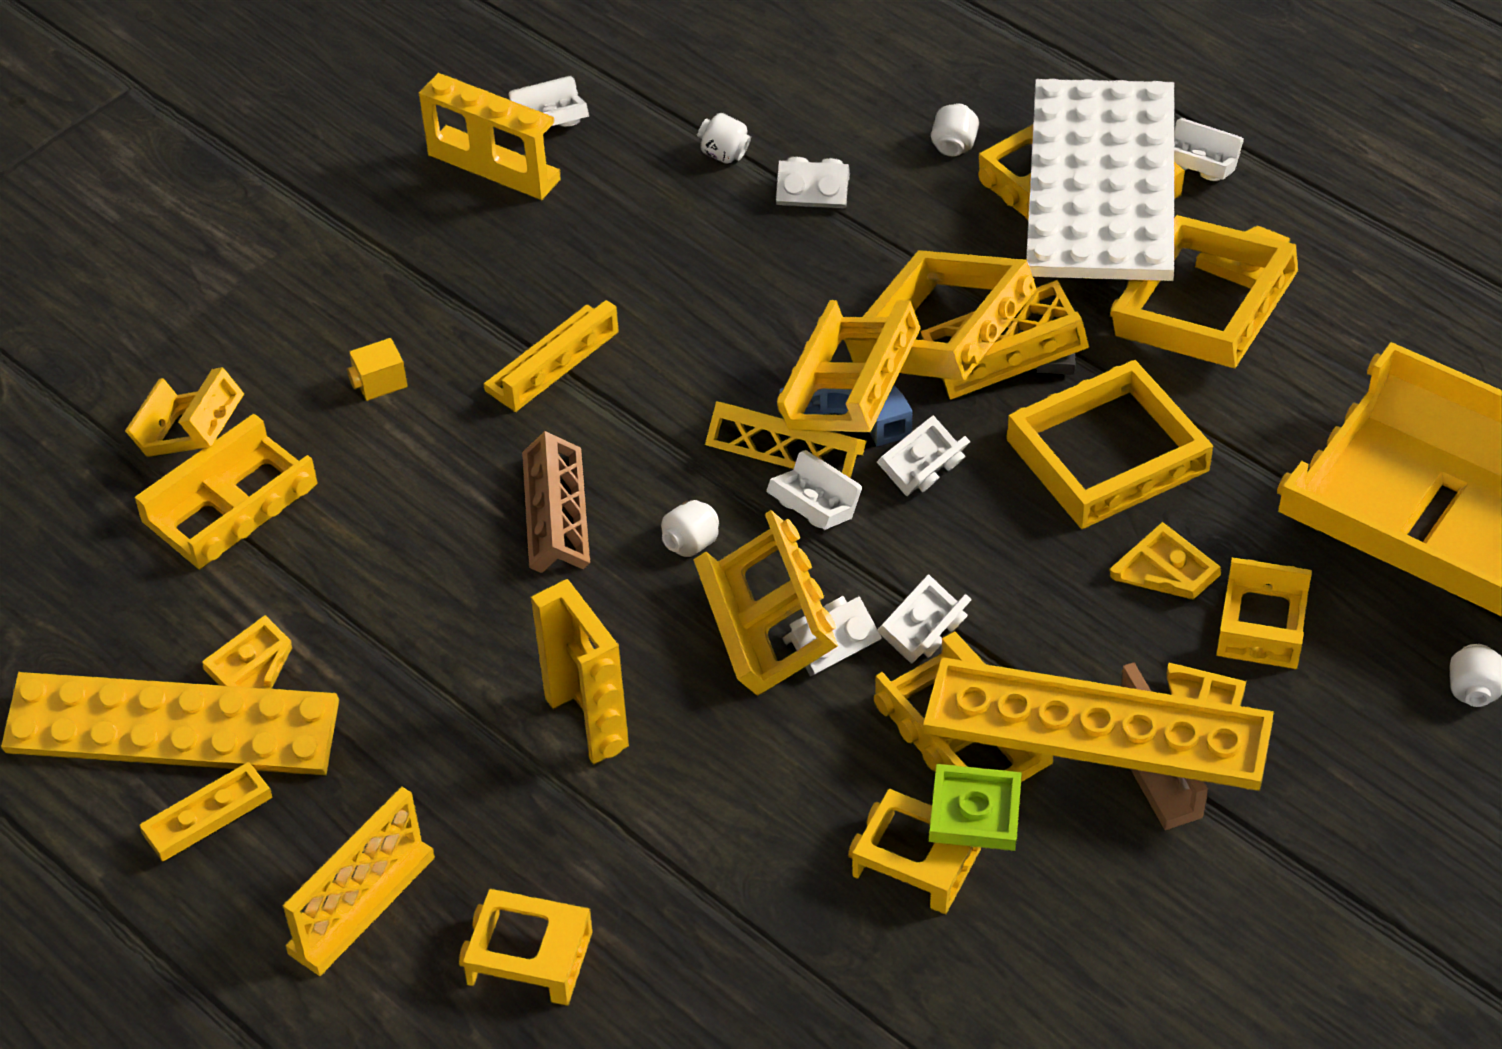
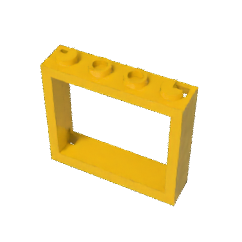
M1176 215L1174 218V260L1183 248L1265 269L1224 331L1142 310V307L1161 280H1129L1127 288L1121 297L1116 299L1111 306L1110 317L1113 318L1115 336L1236 368L1298 272L1296 244Z
M918 250L863 317H889L897 300H910L915 312L937 284L992 290L950 343L915 340L900 371L903 374L964 381L1037 290L1027 260ZM878 338L844 339L853 363H866Z
M1136 360L1121 366H1115L1103 374L1083 380L1076 386L1060 393H1054L1042 401L1026 408H1020L1008 415V443L1081 529H1085L1210 471L1213 445ZM1127 393H1131L1179 448L1085 490L1038 433Z

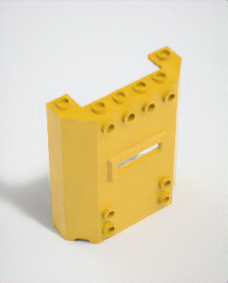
M1390 342L1381 355L1378 353L1374 355L1369 364L1367 374L1371 375L1368 392L1359 404L1354 402L1350 406L1343 426H1336L1332 430L1327 441V447L1324 451L1318 450L1311 460L1309 471L1307 472L1309 464L1301 461L1292 474L1287 472L1281 479L1277 489V494L1281 495L1278 512L1502 616V390ZM1442 486L1457 492L1423 542L1408 535Z

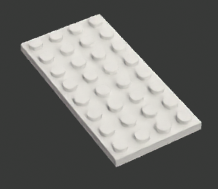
M1036 79L1027 262L1033 277L1173 281L1174 82Z

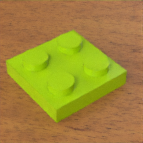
M937 764L929 842L1015 851L1022 772Z

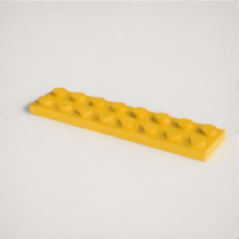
M941 657L923 728L924 734L1260 791L1274 712Z
M18 672L1 748L5 753L226 769H237L243 764L250 762L256 771L326 775L339 698L336 693Z

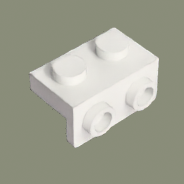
M572 76L509 92V99L511 101L553 116L554 123L551 126L558 124L563 127L576 125L580 122L581 118L589 116L587 104L578 96L575 79Z
M1180 118L1177 120L1174 129V162L1183 170L1189 168L1200 172V176L1207 180H1223L1236 169L1243 138Z
M790 157L787 161H779L777 205L846 208L850 175L849 165L843 164L838 159H823L822 163L808 162L806 158Z
M933 415L881 456L877 463L901 491L908 496L917 488L924 492L940 478L936 472L941 468L945 467L947 471H950L965 458L961 451L970 441L964 436L956 442Z
M804 450L799 452L794 470L771 478L766 492L777 498L784 507L794 509L806 517L812 525L826 530L852 519L862 486L812 453Z
M928 574L877 629V632L912 664L922 654L929 658L942 645V638L939 635L946 628L953 632L967 617L963 609L972 599L965 594L957 602Z
M842 596L823 607L829 612L835 622L836 629L832 632L838 647L806 666L810 676L882 639L860 596L849 602ZM805 616L789 624L792 631L782 638L786 645L792 642L796 650L817 639L811 633Z

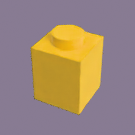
M391 338L349 351L352 367L347 368L349 380L354 389L360 388L366 401L408 387L404 362Z

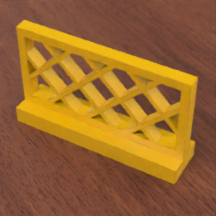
M1058 280L1037 287V290L1021 308L1019 315L1007 326L1009 329L1005 335L998 337L964 381L942 378L950 400L1089 348L1082 318L1078 311H1074ZM1053 295L1056 296L1051 305L1039 303L1040 300ZM974 312L921 331L923 340L934 341L950 336L952 337L948 342L950 343ZM1031 313L1043 315L1039 322L1027 320Z
M401 787L283 905L292 939L285 945L287 953L318 976H321L435 858L433 848L421 840L413 797L410 791ZM358 865V867H357V869H356V871H355V874H354V876L352 877V875H353V873H354V870H355L356 866ZM326 896H328V898H327V900H326V902H325V905H324V907L322 908L323 903H324V901H325V899H326ZM307 905L305 912L301 913L300 911Z

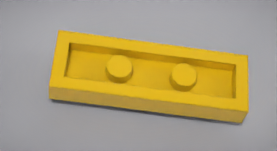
M247 762L139 824L142 835L161 861L164 862L272 799V794L268 785L251 763Z

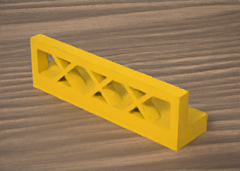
M607 300L595 309L589 305L584 306L484 383L485 392L514 412H517L619 332L617 307Z
M716 401L705 445L794 469L796 461H793L786 446L801 439L806 441L812 454L823 460L821 456L833 449L846 451L847 455L842 473L851 478L857 454L863 455L866 440L832 431L788 430L783 418ZM722 418L734 421L742 436L730 443L718 441L717 437ZM743 424L755 428L747 432ZM763 429L770 431L777 443L775 447L765 453L759 452L750 438ZM779 434L790 436V438L782 441ZM745 441L749 449L737 445ZM814 443L820 444V445H823V446H826V447L823 448V449H821L820 451H818L817 448L815 447ZM781 451L784 458L774 456L773 454Z

